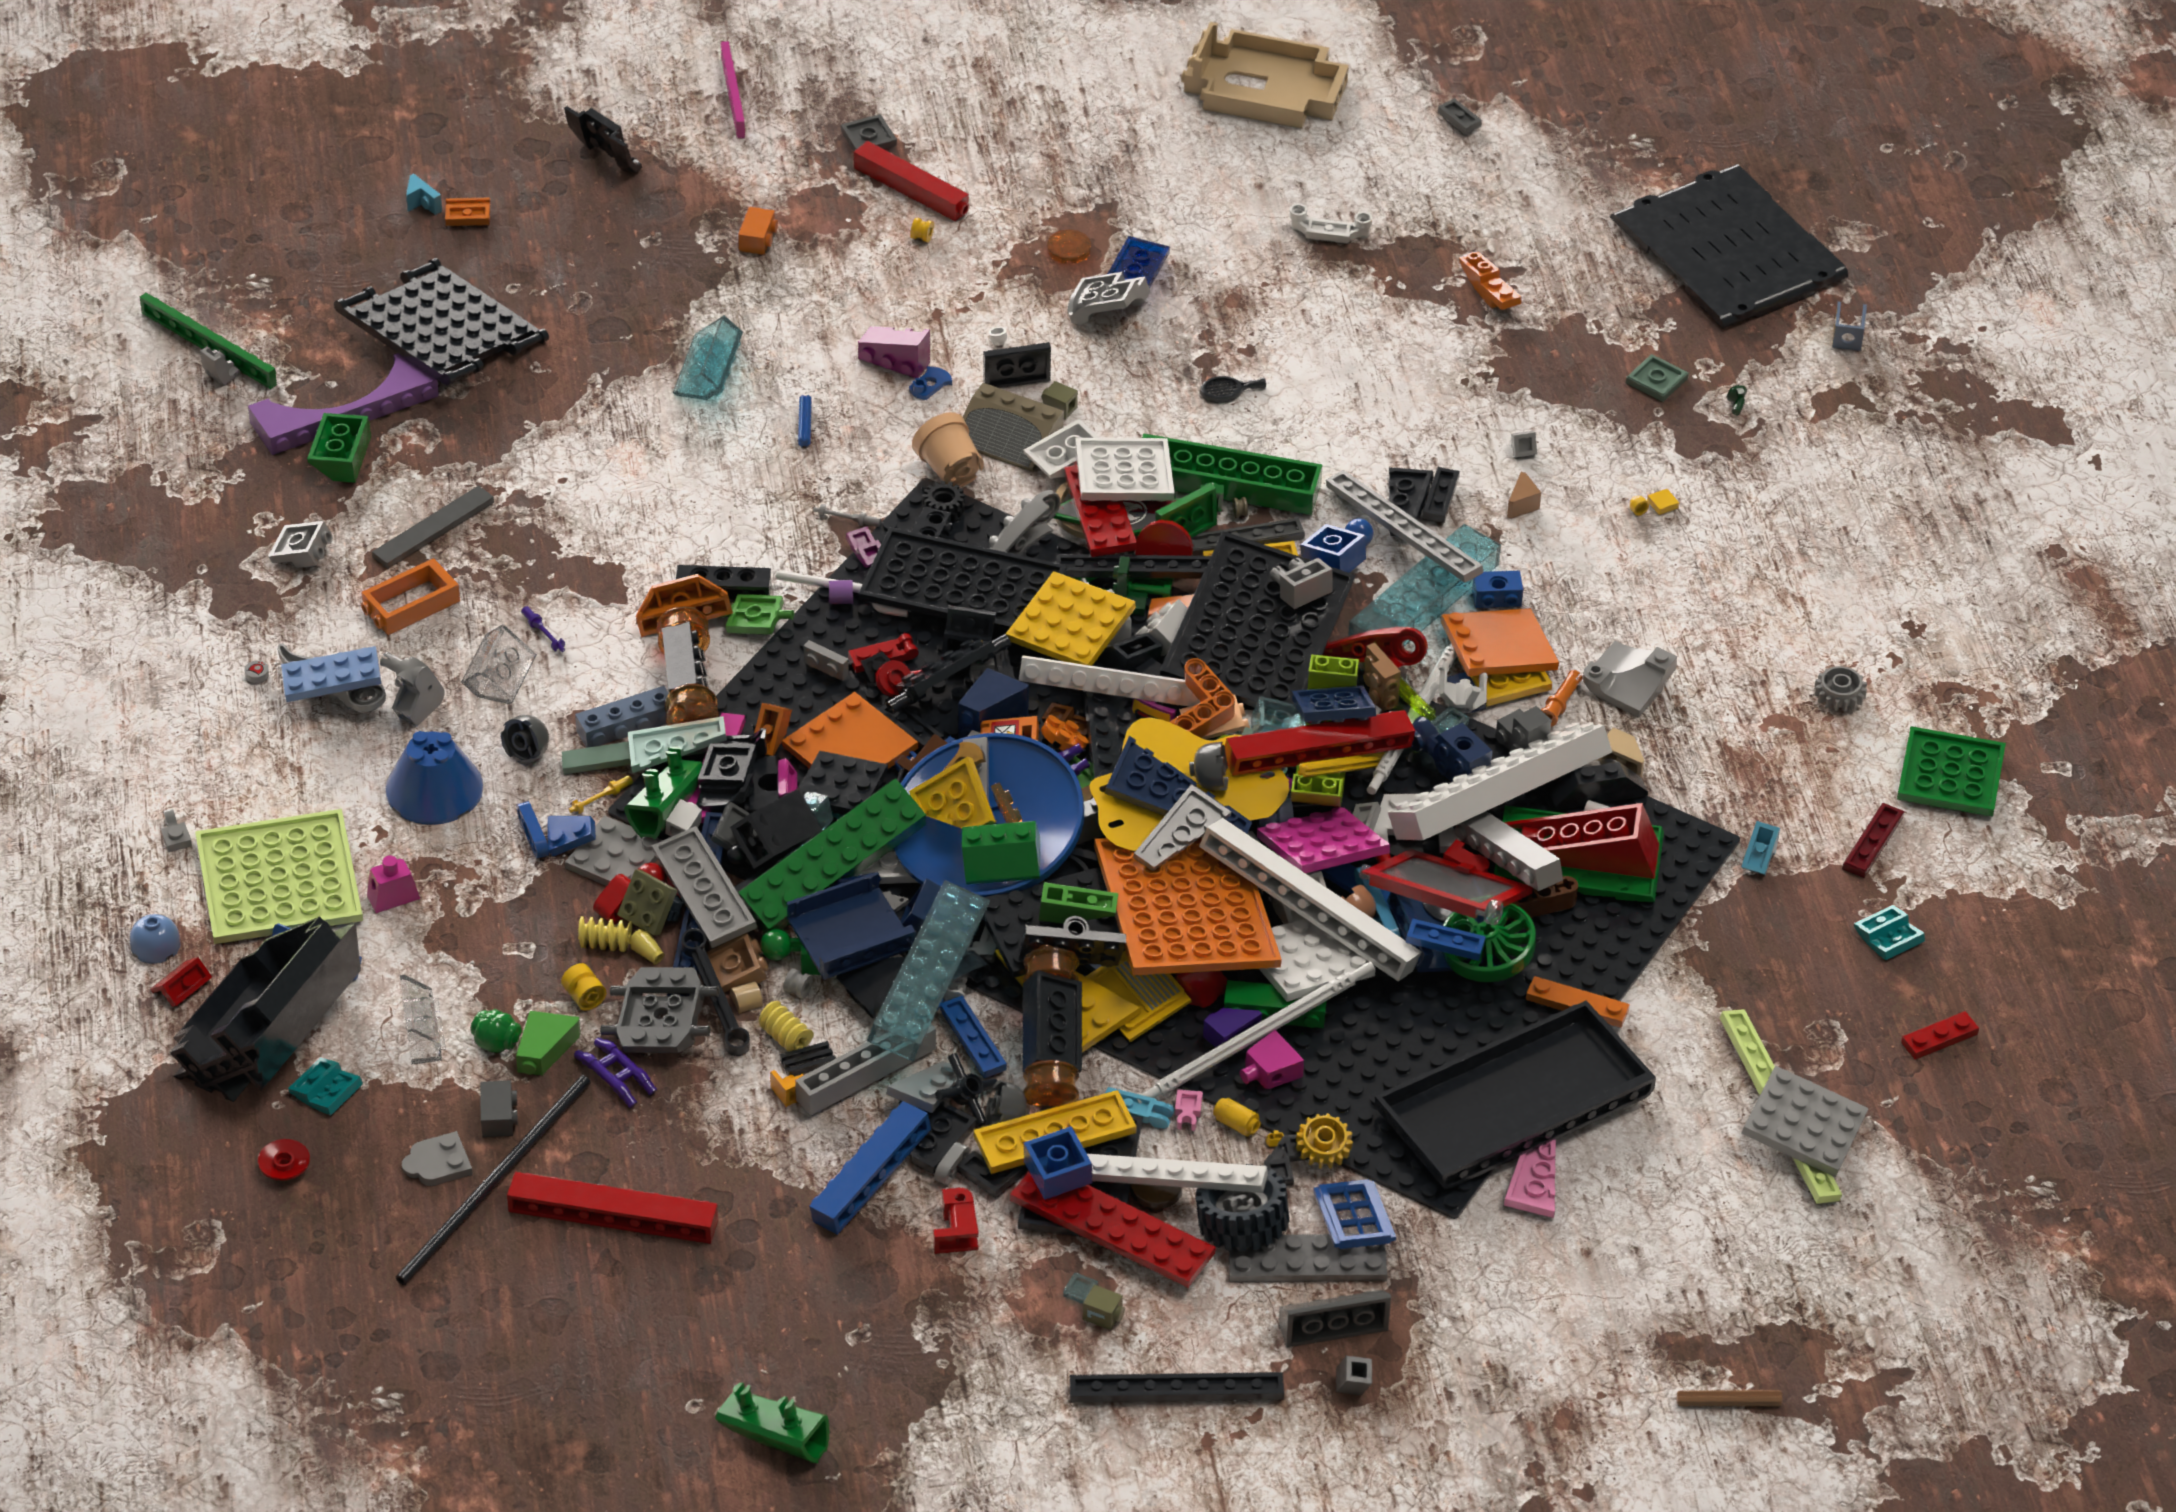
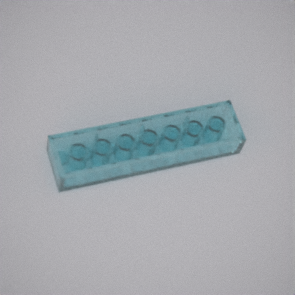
M1463 524L1445 539L1483 565V572L1492 571L1499 565L1501 544L1466 524ZM1425 556L1349 621L1348 637L1369 630L1394 627H1410L1422 632L1472 589L1473 579L1464 583ZM1405 640L1403 645L1406 646L1411 640Z
M944 880L872 1025L867 1039L868 1042L912 1062L914 1061L984 918L990 903L989 899Z

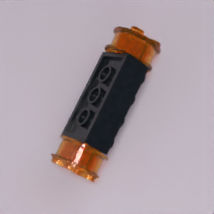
M695 607L672 608L661 615L656 625L658 647L665 655L669 690L664 704L667 725L719 717L717 697L709 689L707 679L704 678L708 674L705 663H702L706 661L705 651L710 644L708 620Z
M1042 945L1037 950L1028 953L1023 960V965L1027 970V974L1023 979L1022 1064L1023 1079L1027 1082V1086L1023 1092L1028 1105L1058 1107L1076 1102L1079 1098V1090L1075 1083L1079 1079V1073L1082 1071V982L1079 981L1077 974H1075V970L1079 966V959L1075 952L1053 948L1050 945Z

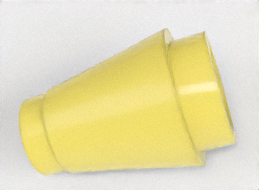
M639 929L630 937L629 944L633 951L653 964H658L662 961L665 954L651 933L644 929Z

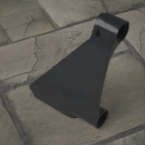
M970 950L957 956L886 958L837 975L836 979L844 986L850 997L872 1019H878L888 1030H891L908 1021L907 1014L955 981L969 977L975 983L982 982L990 974L991 966L974 950Z

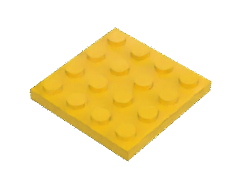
M1053 571L1006 632V635L1015 644L1063 662L1092 666L1135 610L1136 604L1131 599Z

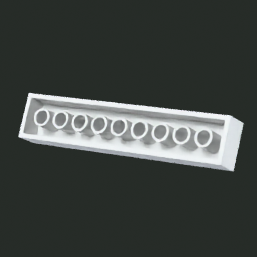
M1579 722L1567 725L1566 730L1563 732L1556 731L1548 734V739L1530 742L1528 744L1529 747L1526 749L1519 748L1510 752V756L1506 758L1499 757L1493 759L1491 765L1487 767L1479 766L1472 769V774L1456 776L1453 778L1454 782L1450 784H1439L1434 787L1435 791L1430 793L1423 792L1415 795V800L1411 802L1403 801L1396 804V808L1388 812L1396 840H1425L1612 753L1605 726L1594 725L1593 722L1580 725Z

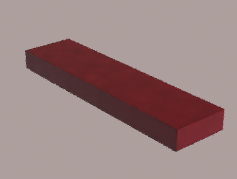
M1882 803L1847 856L1842 869L1865 878L1904 818L1905 811Z

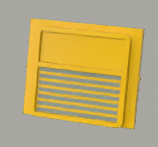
M1126 951L1122 954L1119 966H1101L1085 976L1140 1007L1142 1013L1118 1028L1129 1042H1132L1192 1002L1182 986L1171 974L1133 975Z

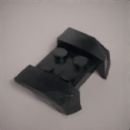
M568 106L564 107L568 127L588 149L591 150L594 147L602 149L610 157L615 158L618 167L623 171L637 172L642 168L641 162L635 157L630 156L628 146L624 142L621 126L593 108L587 111L582 110L578 113Z
M760 728L754 734L726 736V741L710 743L698 777L700 795L696 805L700 809L705 811H722L729 802L740 805L753 794L755 788L751 771L756 756L767 754L766 728Z

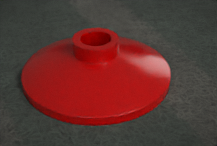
M292 1139L273 1141L267 1144L258 1156L260 1171L268 1178L281 1181L300 1176L306 1171L310 1163V1154L306 1146Z

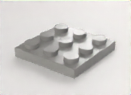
M603 816L595 826L596 840L578 846L565 861V869L605 886L618 874H624L631 879L635 869H638L644 863H655L658 860L653 852L652 845L663 840L659 838L654 840L651 837L641 838L631 826Z

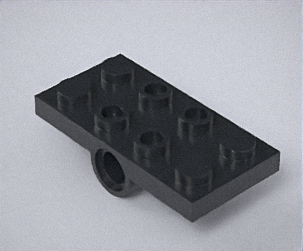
M1079 916L1069 917L1064 922L1063 928L1026 925L1019 947V958H1026L1030 961L1039 959L1051 960L1055 963H1062L1064 961L1076 962L1079 965L1100 964L1103 967L1119 966L1126 944V934L1089 931L1088 923Z

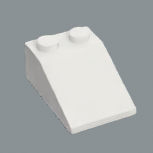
M1078 419L1024 449V454L1049 478L1065 477L1064 467L1077 464L1076 438L1099 437Z

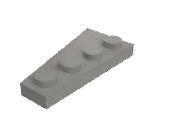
M1191 784L1135 851L1133 858L1150 870L1155 871L1201 838L1208 826L1221 818L1225 820L1229 818L1231 811Z

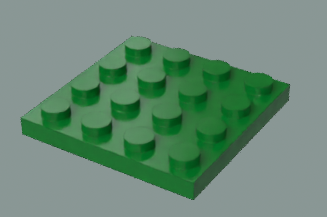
M1910 726L1897 800L1993 817L2006 743Z

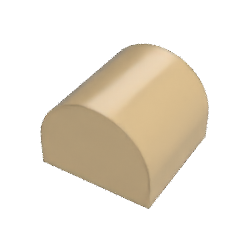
M755 981L730 989V997L739 1013L763 1006L762 995Z

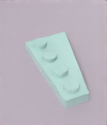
M724 717L628 732L632 772L635 773L666 762L667 755L665 751H669V747H680L681 756L709 747L710 743L726 741Z

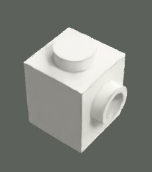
M680 799L666 820L665 834L675 836L695 826L698 828L701 823L702 809L692 802Z

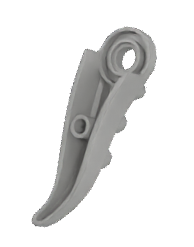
M1046 490L1037 494L1032 500L1029 498L1022 499V510L1014 517H1005L1003 521L1004 529L998 536H992L989 539L990 549L1020 555L1035 542L1053 532L1054 530L1047 523L1059 510L1061 504L1059 495L1052 490Z
M283 643L277 647L282 664L314 658L296 655ZM381 684L328 694L331 699L339 698L343 701L347 709L352 708L359 712L374 711L386 701V692ZM372 696L369 700H362L364 697Z

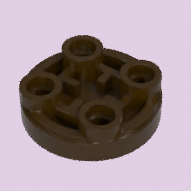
M1131 1183L1130 1193L1135 1201L1147 1207L1150 1212L1160 1213L1164 1208L1172 1206L1181 1198L1182 1187Z

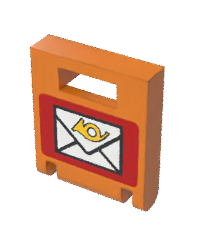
M1037 716L982 721L980 725V734L1010 733L1023 736L1024 731L1025 737H1031L1038 741L1039 722Z

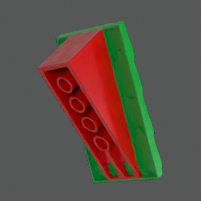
M1643 803L1568 814L1505 805L1502 822L1558 857L1561 863L1562 876H1570L1576 879L1578 882V892L1581 894L1615 897L1616 900L1655 902L1664 831L1662 826L1651 825ZM1495 864L1494 875L1526 884L1498 864Z

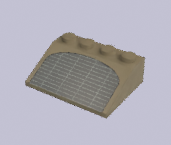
M982 383L974 393L963 415V419L969 428V436L978 453L1031 472L1035 470L1037 465L1024 454V449L1064 427L1063 410L986 383Z

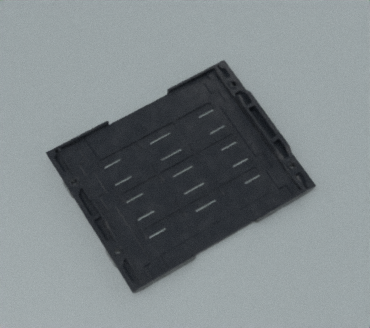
M1738 164L1721 171L1710 170L1696 176L1695 181L1658 196L1647 195L1635 200L1632 206L1610 215V218L1646 253H1649L1650 249L1686 284L1685 292L1722 328L1752 316L1760 318L1811 297L1818 289L1849 277L1846 266L1813 234H1809Z

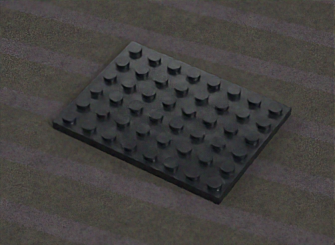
M1222 531L1160 669V676L1185 680L1184 666L1186 662L1193 658L1201 659L1230 692L1236 696L1237 702L1288 719L1294 715V720H1296L1299 712L1292 701V691L1308 690L1311 655L1323 656L1352 589L1356 575L1331 567L1332 592L1294 609L1280 598V585L1270 578V571L1274 567L1277 569V566L1282 567L1286 572L1290 571L1289 563L1293 559L1296 560L1297 557L1304 563L1312 560Z

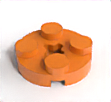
M1049 715L1041 728L1043 736L1050 743L1053 744L1056 741L1061 744L1059 749L1062 751L1078 743L1084 750L1089 743V740L1078 732L1079 726L1070 720H1067L1065 723L1055 716Z

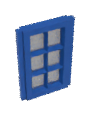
M1365 1179L1321 1184L1318 1187H1313L1314 1195L1335 1248L1346 1249L1382 1245L1396 1241L1395 1232L1374 1181Z

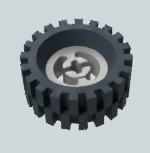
M1272 1169L1268 1171L1263 1193L1196 1189L1195 1198L1200 1233L1202 1236L1204 1235L1208 1243L1213 1241V1245L1217 1248L1225 1245V1249L1233 1251L1234 1247H1239V1251H1246V1247L1250 1246L1253 1247V1250L1260 1249L1261 1243H1265L1267 1246L1272 1244L1273 1237L1279 1239L1282 1237V1231L1288 1229L1290 1217L1286 1184L1283 1178L1277 1176L1276 1172Z

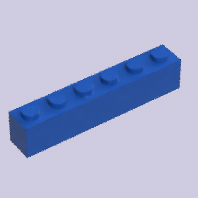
M902 1101L897 1108L893 1109L886 1121L875 1129L869 1140L859 1147L858 1152L853 1158L844 1164L836 1177L832 1178L819 1196L812 1200L809 1208L813 1222L838 1235L931 1130L928 1113L905 1101Z

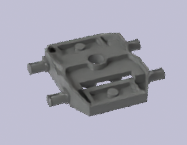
M641 967L625 986H610L611 996L625 997L618 1024L601 1025L600 1034L602 1036L615 1035L616 1039H619L625 1053H680L694 1045L696 1036H710V1026H697L698 1014L702 1010L704 997H719L720 990L719 986L702 985L695 968ZM643 993H676L671 996H656L654 994L642 996ZM677 994H689V997H681ZM660 1014H667L663 1019L656 1018Z

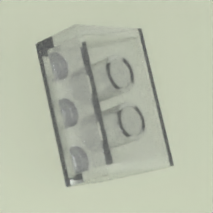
M502 624L485 634L461 683L478 698L510 705L513 703L537 654Z
M405 974L400 975L411 1064L442 1061L441 1050H446L444 1035H439V1032L443 1031L441 1016L436 1017V1013H440L438 998H433L431 987Z

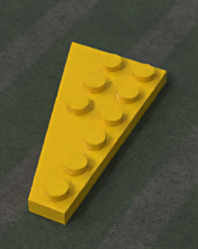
M995 950L996 956L1007 968L999 950ZM1064 964L1042 970L1043 972L1082 982V1052L1142 1013L1139 1006ZM1033 973L1016 977L1015 979L1023 987V982Z

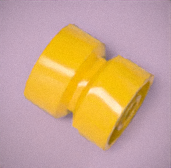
M576 964L570 967L562 976V986L572 996V999L581 1010H592L604 1001L607 994L606 988L596 978L587 964Z

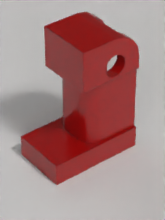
M965 1188L942 1189L944 1221L949 1220L950 1228L933 1229L934 1254L979 1250L977 1239L979 1232L972 1193Z

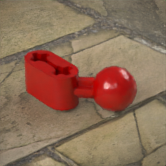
M651 862L644 863L638 868V870H642L664 883L666 882V873L661 865ZM624 874L616 875L594 902L593 910L607 922L613 919L615 925L623 919L617 914L631 879Z

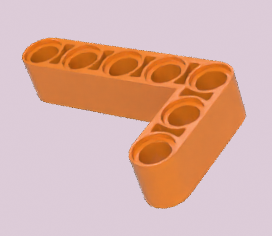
M1193 658L1188 660L1184 666L1185 684L1201 703L1171 720L1170 723L1202 738L1234 717L1235 698L1204 661Z

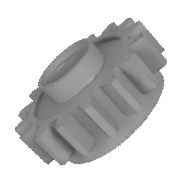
M1836 666L1825 669L1824 673H1819L1818 679L1815 680L1814 695L1819 697V703L1826 702V708L1834 706V711L1842 708L1846 712L1848 707L1855 710L1857 704L1862 705L1863 699H1866L1867 682H1864L1863 676L1859 675L1855 670L1844 666Z

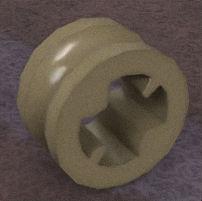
M1241 497L1240 500L1233 498L1232 508L1234 517L1239 518L1240 515L1248 517L1246 498Z

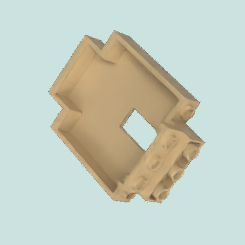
M1210 22L1207 29H1203L1199 42L1193 47L1192 57L1188 58L1187 70H1183L1181 82L1184 83V92L1200 95V100L1203 101V110L1301 129L1307 116L1333 120L1348 83L1349 65L1329 61V47L1231 29L1228 37L1225 36L1223 41L1217 40L1218 23ZM1232 74L1265 79L1267 83L1264 90L1231 84L1225 78Z

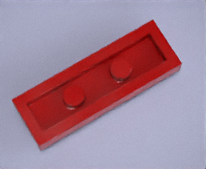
M1964 1011L1902 1036L1901 1043L1916 1060L1978 1035L1979 1027L1967 1012Z

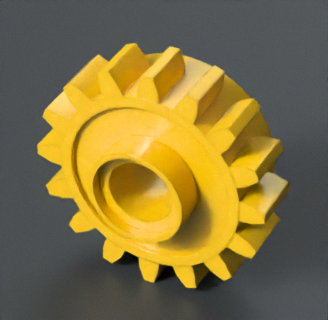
M1316 1114L1315 1118L1311 1119L1308 1117L1306 1119V1125H1300L1296 1136L1297 1151H1302V1159L1309 1158L1310 1166L1317 1162L1319 1169H1322L1323 1164H1327L1331 1169L1333 1162L1341 1165L1343 1158L1348 1159L1353 1141H1351L1352 1132L1347 1131V1123L1342 1124L1339 1121V1117L1334 1118L1330 1114L1326 1116Z

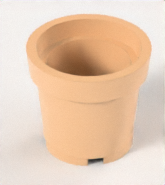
M948 412L931 418L917 430L913 437V451L923 462L930 465L939 478L945 481V484L953 482V486L957 484L959 488L968 485L977 478L976 472L979 469L982 471L984 467V461L969 436V428L963 417L958 413Z

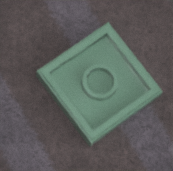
M1651 354L1626 377V383L1664 402L1688 379L1689 373Z

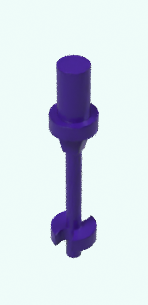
M528 606L523 607L521 613L528 619V624L532 628L540 629L552 641L551 648L555 652L557 649L564 652L565 641L562 638L557 641L543 626L542 617L539 614H535Z

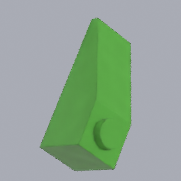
M1044 882L1039 920L1064 924L1072 916H1079L1084 920L1115 916L1119 893Z

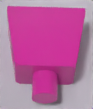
M389 855L383 858L381 865L370 869L367 898L375 913L420 899L414 879L404 859H397L395 856Z
M1274 1030L1248 1049L1246 1052V1068L1240 1070V1077L1246 1084L1257 1080L1265 1089H1271L1303 1077L1304 1059Z

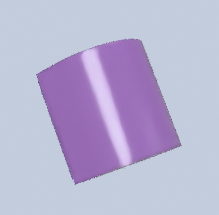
M852 580L829 581V604H853Z

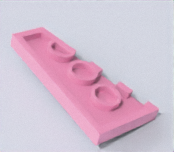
M1556 1139L1529 1153L1520 1155L1505 1197L1504 1206L1554 1218Z

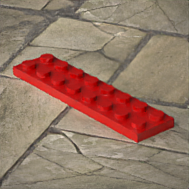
M1028 1172L1010 1194V1201L1187 1288L1190 1287L1215 1255V1246L1089 1185L1044 1200L1030 1172Z

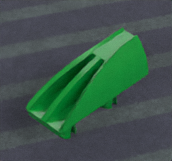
M669 747V751H665L668 766L659 775L656 769L646 770V774H642L645 788L624 807L630 825L641 838L651 837L655 840L666 828V820L679 800L682 799L688 802L699 785L698 777L703 763L682 760L680 747Z
M742 1382L734 1386L732 1394L716 1413L715 1419L729 1430L747 1439L790 1455L818 1463L824 1452H827L829 1443L828 1416L796 1407L793 1398L789 1402L787 1396L780 1398L778 1401L751 1393L749 1384L745 1388Z

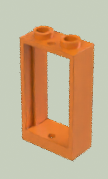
M434 558L361 592V608L364 614L369 615L376 627L382 629L387 635L393 634L460 602L459 584ZM427 581H430L438 589L389 613L380 605Z

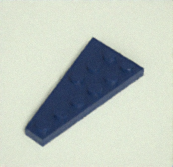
M1129 736L1107 784L1105 794L1165 816L1192 784L1197 787V783L1168 762L1163 763L1153 756L1154 752L1148 748L1144 750L1136 744L1134 738ZM1209 791L1205 793L1215 800V796ZM1229 805L1224 806L1231 811V816L1226 820L1248 835L1252 822Z

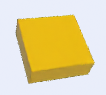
M1668 489L1655 492L1647 497V501L1658 515L1679 508V501Z

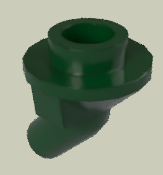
M1743 385L1731 387L1726 395L1727 400L1734 403L1732 409L1734 415H1740L1745 404L1747 388Z

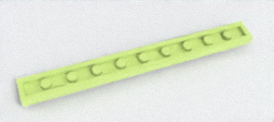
M1745 1009L1722 1011L1720 1020L1760 1095L1775 1066ZM1793 1158L1816 1204L1840 1201L1842 1193L1832 1175Z

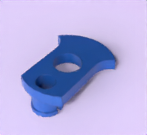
M927 366V372L920 378H916L915 381L913 380V383L909 386V391L916 398L927 400L942 387L952 385V377L942 368ZM927 381H933L936 384L928 386Z

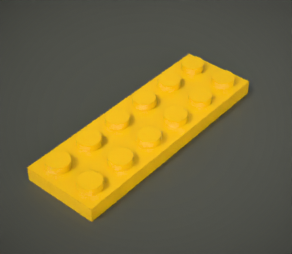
M1116 1090L975 1129L974 1139L991 1174L1025 1165L1024 1142L1072 1126L1080 1143L1085 1148L1135 1134L1136 1124L1119 1091Z

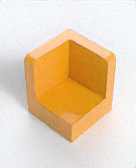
M773 1070L770 1072V1088L785 1107L796 1103L795 1080L804 1075L801 1074L796 1077L789 1075L782 1079L777 1071Z

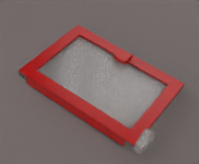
M1413 849L1372 867L1364 864L1359 874L1361 879L1370 880V886L1472 918H1477L1478 914L1484 916L1485 922L1491 925H1496L1500 921L1503 907L1532 894L1533 887L1478 870L1475 865L1465 862L1458 864Z

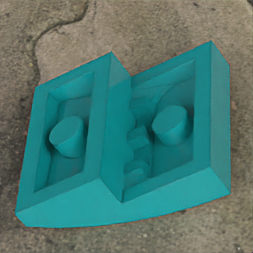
M1894 905L1854 923V928L1861 938L1885 960L1925 942V933L1911 925L1908 914Z
M320 1057L288 1090L293 1096L308 1106L325 1114L332 1115L363 1085L361 1076L343 1071L339 1062Z

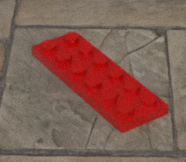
M1077 464L1064 467L1067 484L1091 557L1137 550V542L1123 500H1081Z

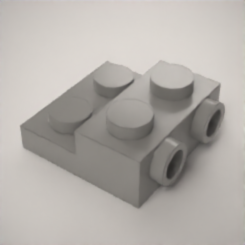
M324 521L284 525L268 557L272 563L292 561L296 568L316 566L318 560L324 558L326 545L330 544L333 540L332 533Z

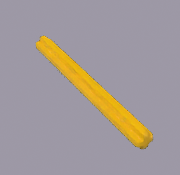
M1385 752L1301 763L1299 765L1300 770L1297 772L1305 778L1376 768Z

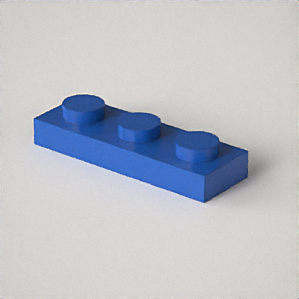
M1412 919L1406 943L1479 961L1486 936Z

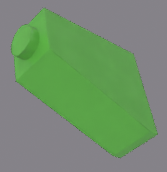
M530 1011L516 1054L517 1072L543 1075L579 1039L581 1034L579 1017Z

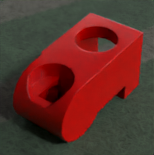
M1457 839L1444 853L1443 859L1458 864L1465 862L1475 865L1478 870L1489 871L1488 859L1465 850V843ZM1442 867V869L1470 883L1475 881L1476 884H1482L1486 881Z

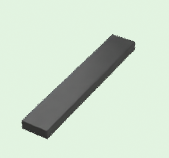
M478 485L372 551V557L388 569L493 504L494 497Z

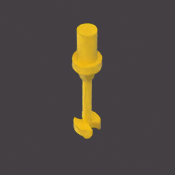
M629 775L618 781L613 780L608 783L604 791L583 802H578L577 799L572 801V807L568 810L570 813L578 811V814L584 812V806L605 795L619 794L620 790L633 784V780Z

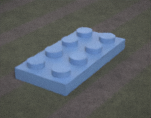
M376 646L281 664L286 702L382 684Z

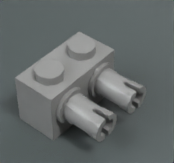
M1297 557L1296 560L1290 561V571L1286 572L1280 566H1277V569L1274 567L1270 571V578L1280 585V598L1294 609L1332 592V568L1319 558L1304 563Z

